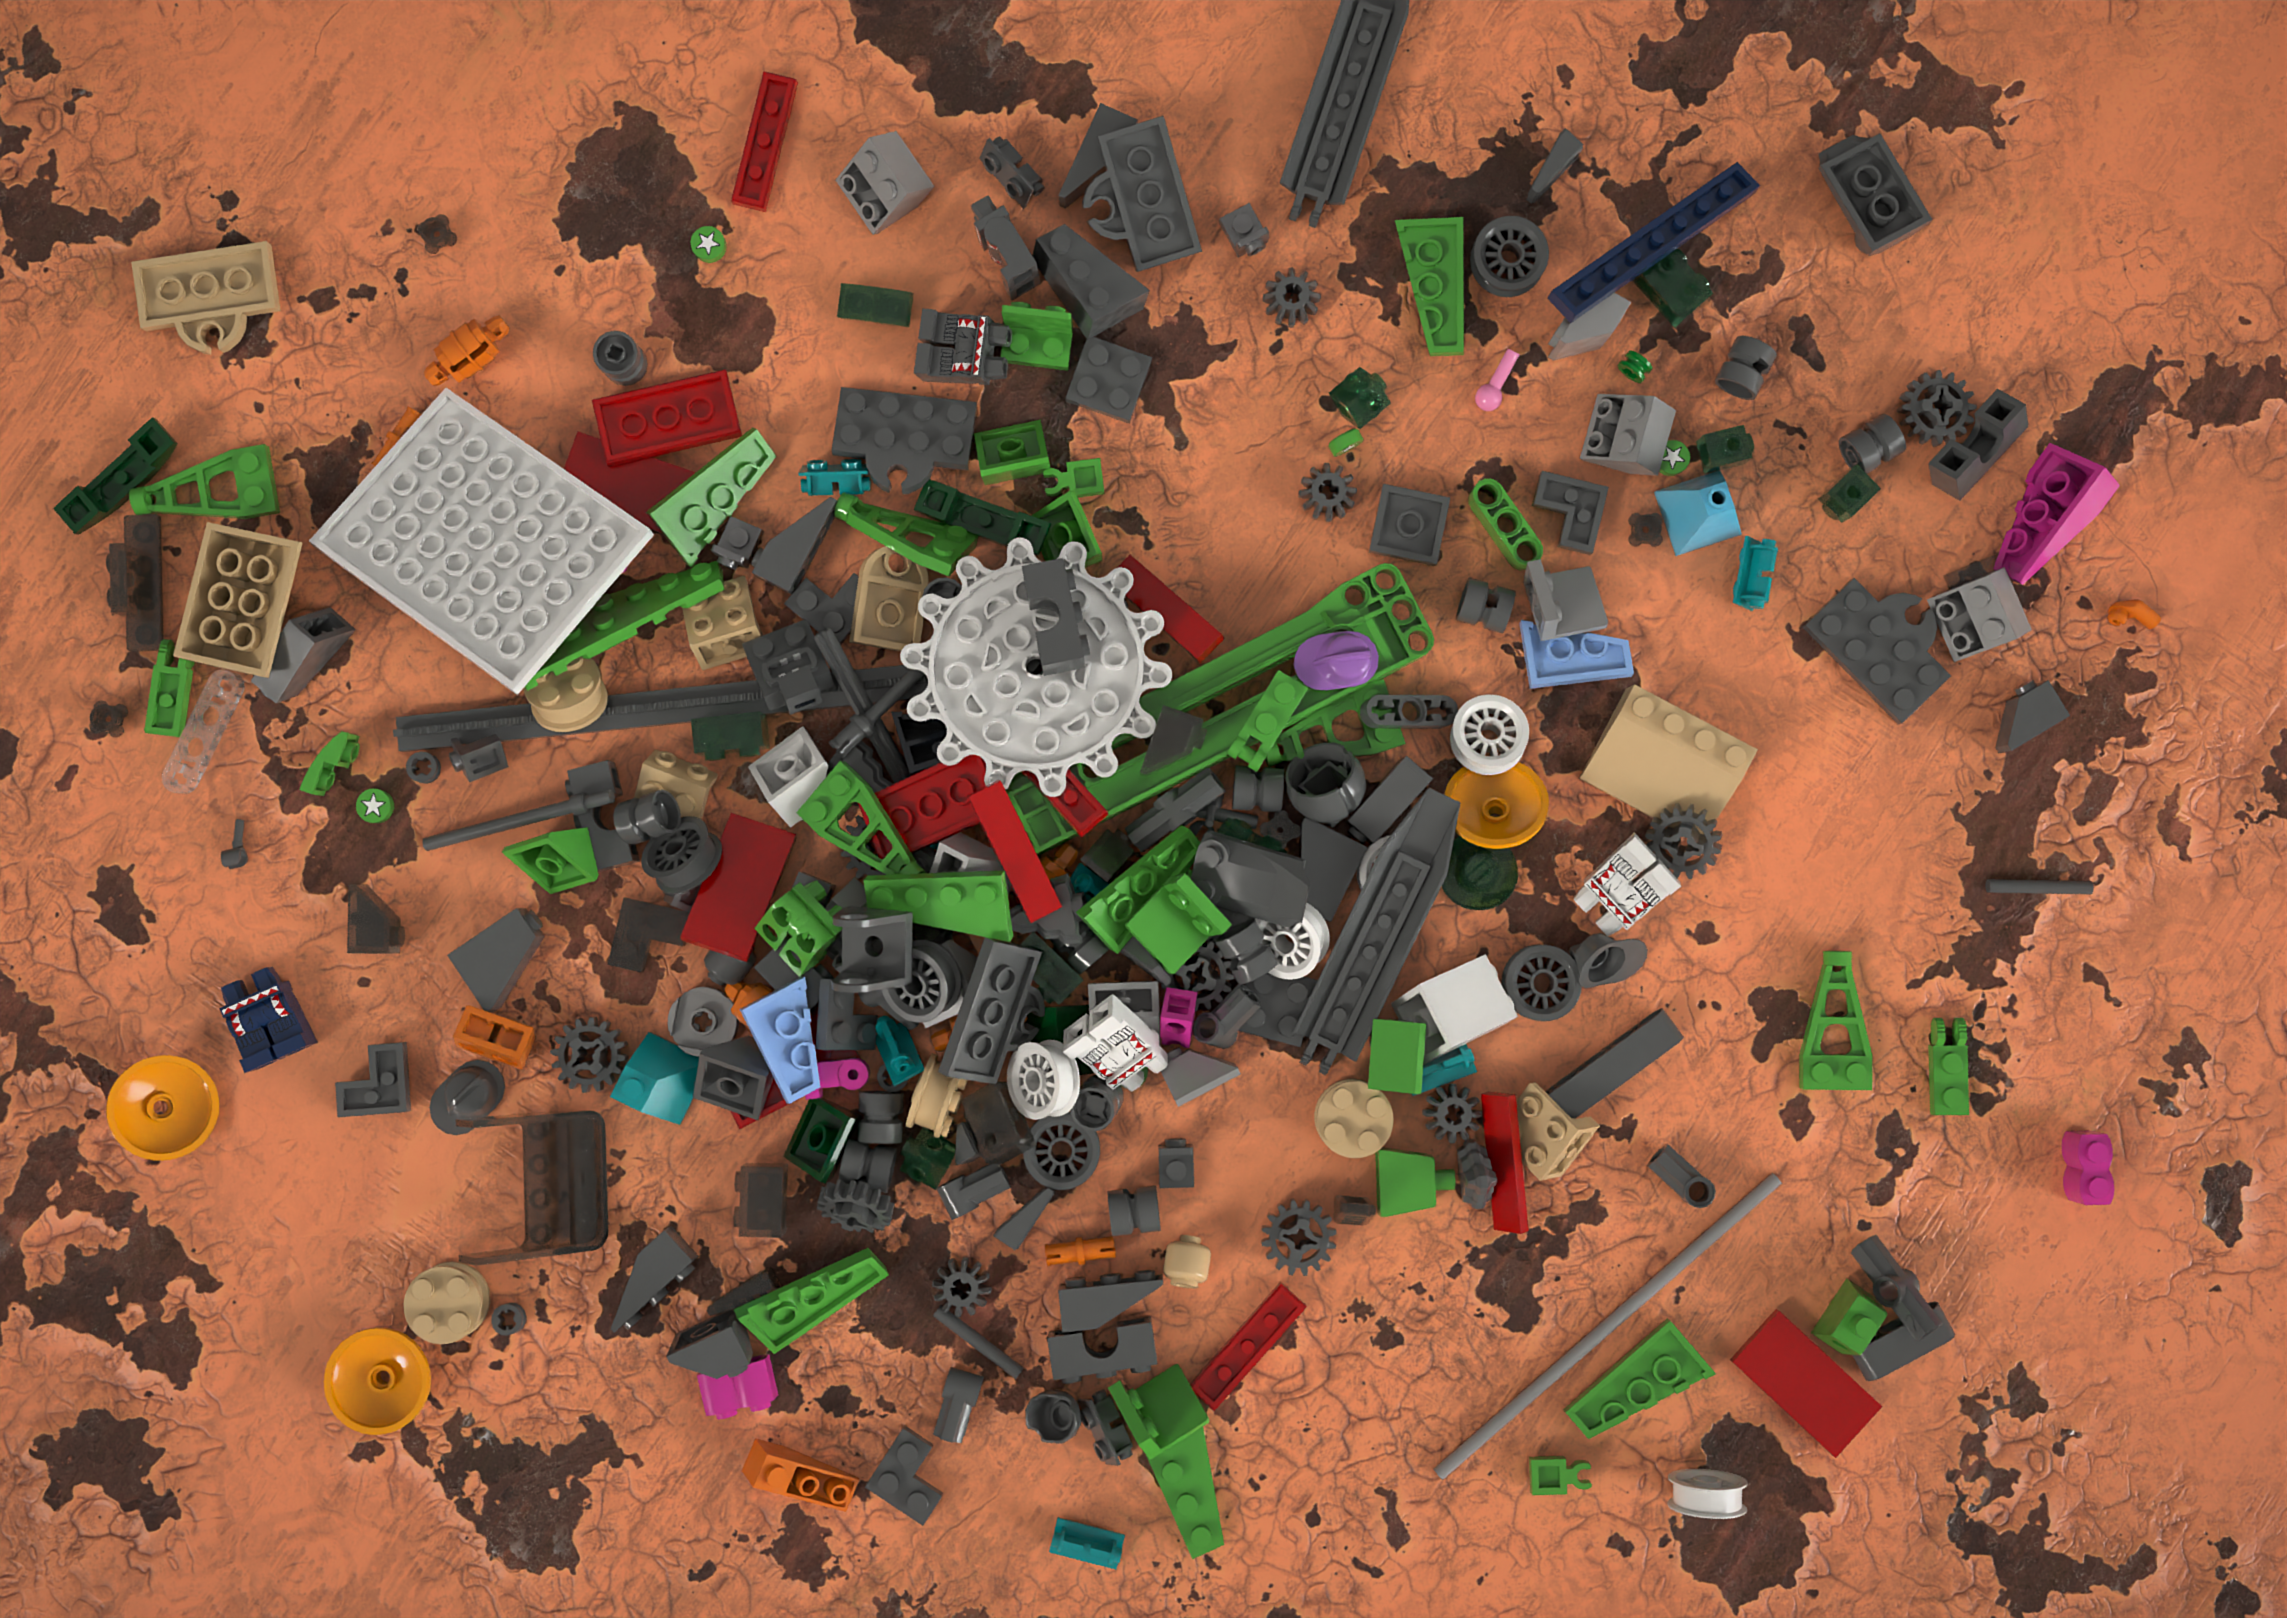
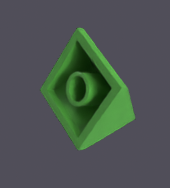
M1041 420L974 433L980 473L984 485L1043 474L1044 470L1050 468Z
M1075 490L1068 491L1032 515L1051 523L1041 549L1045 561L1057 559L1063 546L1069 542H1079L1086 548L1085 568L1102 561L1101 550Z
M588 827L549 832L506 846L502 851L507 858L549 894L596 881L599 876Z
M1373 1019L1368 1089L1421 1094L1426 1023L1399 1019Z

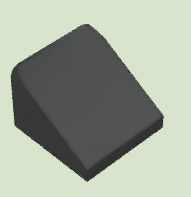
M978 1121L957 1124L956 1165L971 1163L991 1152Z

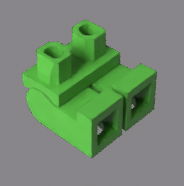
M817 880L805 886L801 882L795 885L768 909L754 928L775 952L785 945L779 956L799 978L825 958L828 953L826 951L827 947L835 941L842 931V927L832 924V917L842 907L835 905L828 912L820 902L827 894ZM768 925L774 929L777 937L770 932ZM791 951L798 955L801 963L794 958Z

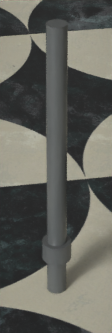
M612 789L589 795L586 792L571 795L569 800L425 837L422 841L423 847L426 851L571 813L575 816L589 813L594 807L615 802V795Z

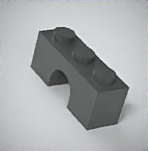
M1996 389L1974 413L1975 424L1968 438L1962 444L1950 439L1928 463L1932 485L1959 501L2028 428L2026 404L1999 389Z
M1063 558L1022 566L1030 610L1048 608L1055 611L1059 616V620L1054 627L1035 632L1043 675L1047 676L1085 668L1084 656L1090 655L1087 635H1080L1077 623L1083 622L1080 602H1072L1070 590L1076 589L1072 568L1065 569Z
M606 760L567 771L569 780H565V787L568 797L582 792H586L589 795L608 789L613 790L615 798L623 796L615 762ZM603 805L592 808L589 813L573 815L576 829L588 827L598 872L640 862L636 844H627L621 839L616 829L609 830L602 823L601 809Z
M1151 1316L1117 1321L1118 1341L1112 1349L1105 1352L1092 1350L1085 1341L1083 1330L1048 1332L1047 1341L1053 1380L1061 1379L1063 1384L1082 1381V1376L1096 1374V1378H1109L1116 1376L1117 1370L1130 1369L1131 1373L1150 1371L1151 1365H1157Z

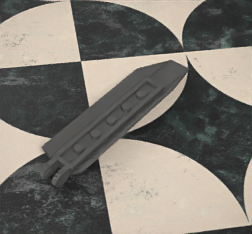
M1341 0L1280 180L1282 186L1296 194L1289 216L1290 220L1296 221L1299 218L1304 197L1317 201L1309 218V226L1314 228L1317 227L1324 204H1345L1408 17L1409 0Z
M1428 788L1383 844L1293 1031L1310 1039L1299 1063L1306 1066L1312 1060L1318 1043L1329 1048L1319 1065V1072L1324 1075L1328 1073L1337 1053H1342L1351 1060L1357 1061L1371 1033L1373 1019L1378 1018L1447 876L1460 802Z

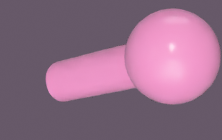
M1507 348L1489 384L1481 386L1476 392L1475 401L1480 409L1493 411L1500 406L1502 402L1501 388L1520 354Z

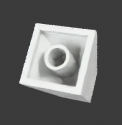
M802 726L750 764L748 768L768 803L791 828L800 820H803L796 812L826 778L828 764L807 730Z

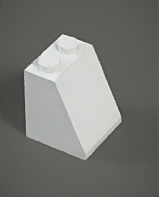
M1486 954L1420 983L1391 1003L1399 1020L1426 1023L1423 1065L1518 1017L1514 1010L1512 999L1503 989L1498 979L1497 970L1489 962Z

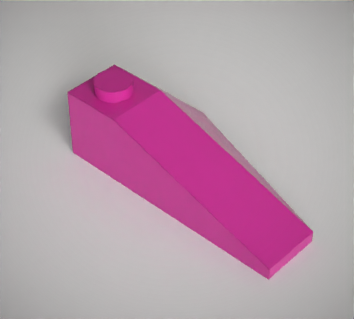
M2052 443L2048 444L2028 472L2025 480L2028 484L2023 499L2017 502L2014 510L2017 513L2012 529L2006 532L1993 568L1996 571L2005 567L2009 578L2021 585L2028 581L2102 511L2120 486L2104 466Z

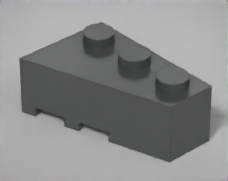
M1066 224L1036 239L1032 256L1037 263L1038 269L1064 307L1071 313L1073 320L1087 340L1143 310L1150 290Z

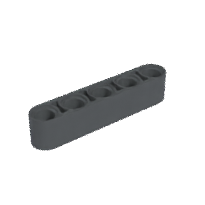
M1661 1008L1644 1018L1545 1092L1571 1118L1576 1119L1677 1045L1684 1036L1665 1010Z

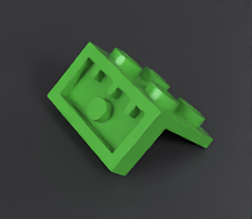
M1011 302V306L1002 305L1001 313L1004 325H1008L1013 333L1010 347H1002L1001 357H1005L1009 364L1069 370L1073 338L1071 313H1067L1066 309L1058 306H1046L1045 310L1033 309L1030 304L1024 302Z
M1185 873L1171 876L1125 923V927L1158 961L1168 974H1175L1210 936L1222 935L1232 925Z
M1178 1364L1173 1365L1136 1390L1134 1388L1128 1390L1120 1380L1108 1387L1137 1444L1150 1459L1161 1454L1210 1421Z

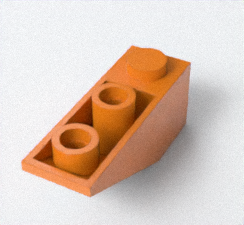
M756 1438L742 1468L743 1474L753 1488L844 1512L847 1511L860 1480L856 1476L793 1449Z

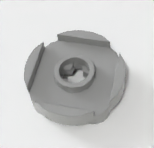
M698 987L691 989L679 997L670 1008L668 1014V1030L670 1035L673 1036L674 1041L682 1051L693 1056H700L704 1048L732 1041L739 1028L738 1019L731 1013L734 1003L724 992L716 988ZM703 1012H707L708 1018L712 1020V1026H707L705 1031H700V1025L695 1023V1017H700Z

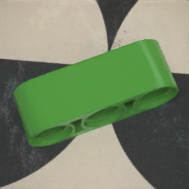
M1494 479L1479 481L1468 497L1471 510L1508 563L1519 571L1526 570V565L1529 561L1522 560L1518 556V546L1526 545L1532 550L1533 558L1530 561L1539 560L1543 554L1541 541L1499 482ZM1481 489L1490 491L1493 494L1494 502L1492 504L1482 503L1478 498V491ZM1506 517L1510 519L1513 523V531L1509 533L1501 531L1497 525L1498 518Z

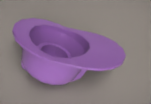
M1343 631L1321 634L1308 638L1299 646L1295 654L1294 668L1298 678L1306 686L1314 690L1355 687L1366 683L1374 676L1378 667L1379 655L1375 644L1369 637L1359 632Z

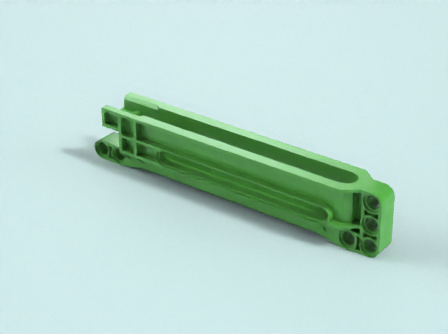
M1384 563L1341 584L1307 612L1171 681L1167 686L1157 688L1140 697L1139 703L1141 708L1154 718L1156 728L1294 658L1299 646L1308 638L1343 631L1359 632L1369 637L1375 644L1379 655L1378 667L1374 676L1366 683L1355 687L1333 690H1314L1308 687L1302 700L1283 729L1285 730L1308 716L1421 659L1432 649L1434 637L1399 569L1392 564ZM1381 573L1390 575L1393 579V587L1390 589L1380 588L1376 583V576ZM1349 589L1360 591L1363 596V602L1359 605H1351L1345 598V592ZM1398 603L1405 605L1409 610L1408 619L1398 620L1392 614V606ZM1419 634L1425 641V648L1421 651L1411 649L1408 644L1409 635ZM1297 675L1291 677L1306 686ZM1264 692L1118 766L1117 771L1110 777L1102 778L1098 776L1096 778H1089L1084 774L1086 764L1077 763L1070 766L1069 770L1108 812V816L1096 826L1190 779L1207 767L1211 768L1230 758L1231 756L1227 754L1228 750ZM1127 733L1118 735L1112 742V751L1138 737ZM1249 737L1245 745L1252 747L1259 742ZM1021 771L1015 774L1006 792L1037 856L1079 836Z

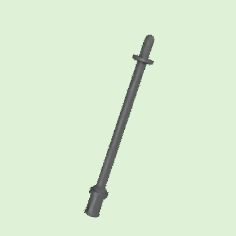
M911 669L865 714H854L850 717L849 720L851 722L834 739L828 742L830 746L836 748V752L845 758L863 738H869L874 734L872 731L874 723L925 674L922 671Z

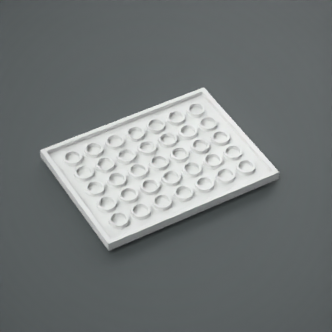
M445 388L314 534L309 542L518 695L654 534L647 526L451 390Z

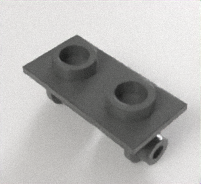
M1000 136L993 141L990 138L987 139L979 159L983 162L985 169L993 174L1005 187L1008 195L1015 199L1024 209L1032 194L1038 196L1045 189L1042 184L1043 179L1039 177L1028 163L1020 168L1015 166L1022 161L1023 157L1007 139L1003 140Z
M1103 1389L1092 1395L1093 1400L1079 1399L1077 1401L1081 1407L1082 1423L1088 1430H1091L1096 1441L1093 1443V1447L1098 1458L1102 1462L1105 1461L1107 1465L1119 1466L1121 1463L1118 1456L1120 1460L1132 1456L1131 1448L1133 1444L1122 1423L1111 1428L1109 1423L1120 1418L1111 1395H1106Z

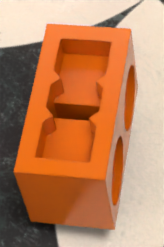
M466 1005L454 1032L453 1039L456 1047L523 1070L536 1036L533 1027Z

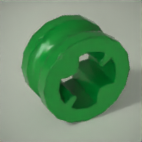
M1629 350L1625 355L1626 360H1621L1617 365L1618 369L1630 380L1642 383L1645 379L1644 373H1650L1653 367L1641 354Z

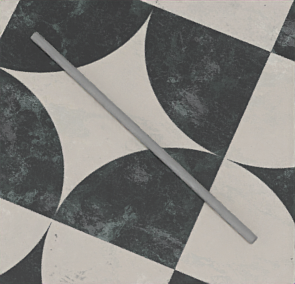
M1773 1173L1770 1174L1434 1468L1437 1475L1444 1480L1782 1184L1779 1178Z

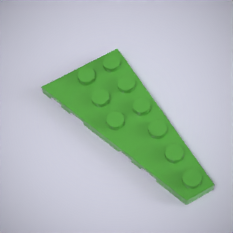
M717 561L700 563L692 569L676 574L668 573L659 579L647 583H636L624 590L603 594L525 686L526 690L528 691L537 686L536 679L552 671L556 676L567 671L566 666L579 657L590 659L637 635L636 628L651 620L657 625L667 619L665 615L669 611L679 606L688 609L725 590L723 573Z

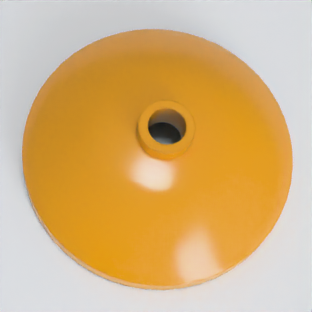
M1520 762L1510 770L1496 775H1482L1462 767L1452 776L1444 794L1460 802L1455 832L1466 841L1485 848H1510L1528 841L1542 828L1548 815L1549 797L1546 786L1532 769ZM1495 813V814H1499L1500 816H1499V817H1493V816H1490V815Z
M171 1055L149 1057L128 1067L114 1082L106 1102L107 1123L115 1140L133 1155L154 1161L176 1159L197 1149L213 1131L219 1115L218 1092L211 1077L196 1063ZM157 1101H163L166 1104V1110L162 1114L154 1112L153 1107Z
M383 1327L364 1329L342 1341L331 1354L324 1373L325 1397L333 1414L350 1429L368 1435L391 1433L410 1423L424 1407L431 1386L430 1367L424 1352L418 1344L400 1331ZM382 1371H387L389 1373V1382H385L382 1380Z

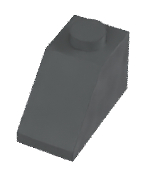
M2030 680L2014 689L2017 695L2007 700L1995 746L1998 753L2016 749L2070 716L2049 680L2040 683Z

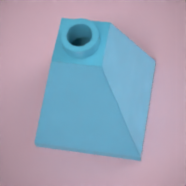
M1720 470L1654 492L1676 556L1742 534L1726 480Z

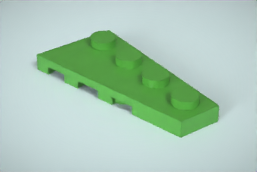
M1180 825L1076 911V914L1110 950L1118 954L1133 936L1125 927V923L1171 876L1184 874L1188 871L1195 861L1196 851L1201 842L1190 829Z
M866 1248L734 1309L737 1319L773 1354H776L889 1276L886 1266L869 1248Z
M1667 1318L1563 1410L1582 1433L1590 1439L1627 1420L1629 1416L1642 1409L1647 1410L1657 1405L1658 1401L1674 1393L1678 1394L1690 1388L1689 1386L1703 1378L1706 1380L1716 1375V1373Z

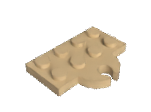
M267 241L131 262L140 328L147 332L176 327L179 337L188 346L204 354L211 355L212 348L205 339L210 329H219L220 337L217 345L219 350L225 353L241 341L246 331L247 316L281 311L272 245Z

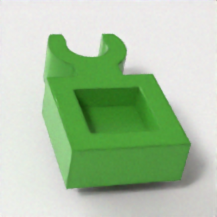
M1100 458L1066 462L1067 472L1063 473L1055 468L1043 471L1044 478L1055 477L1058 480V484L1055 487L1045 489L1047 496H1057L1064 489L1075 490L1077 497L1105 494Z
M1564 1456L1529 1457L1530 1493L1532 1495L1567 1494V1484H1573L1582 1490L1592 1487L1591 1482L1586 1479L1579 1480L1577 1474L1582 1469H1591V1464L1586 1460H1576L1570 1466H1566V1458Z

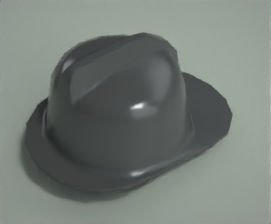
M1602 933L1593 934L1582 943L1571 946L1569 949V953L1579 969V984L1584 988L1626 980L1643 966L1648 952L1645 943L1639 939L1616 941Z
M481 1060L466 1062L458 1067L437 1088L431 1097L430 1114L437 1128L452 1135L466 1134L476 1128L497 1107L503 1098L505 1084L499 1069L491 1063Z

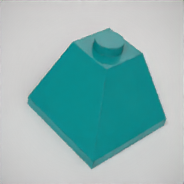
M648 1032L625 1065L610 1097L642 1113L680 1125L693 1100L699 1056L690 1055L682 1051L678 1045L652 1032Z

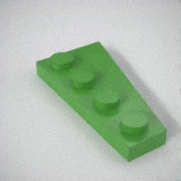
M1463 217L1395 220L1429 355H1464Z
M752 427L646 513L686 565L692 567L698 559L697 555L706 544H710L717 535V529L727 516L730 517L738 507L737 503L747 490L750 491L776 458V455L760 432Z
M1005 870L867 875L863 880L867 908L913 912L912 922L1006 942H1010L1013 938Z
M1201 1427L1153 1459L1147 1456L1192 1559L1224 1545L1204 1428Z

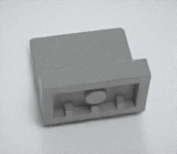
M1541 559L1527 562L1523 583L1541 641L1607 628L1608 619L1591 567L1587 566L1550 574L1549 571L1544 572Z

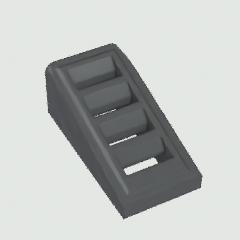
M1566 128L1560 132L1530 188L1526 200L1531 204L1535 203L1577 160L1583 149L1584 144Z
M1132 936L1120 953L1163 985L1167 986L1171 983V978L1166 970Z
M1044 1187L999 1226L993 1236L1013 1250H1018L1056 1190Z

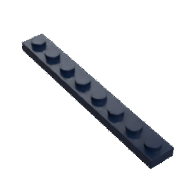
M1736 162L1551 291L1547 299L1570 323L1574 322L1756 193L1760 185Z

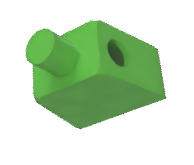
M1382 1147L1375 1153L1377 1213L1380 1217L1433 1208L1436 1206V1191L1455 1190L1454 1169L1435 1170V1159L1431 1154Z
M1846 1278L1811 1331V1334L1841 1354L1860 1356L1886 1319L1887 1312L1874 1296Z

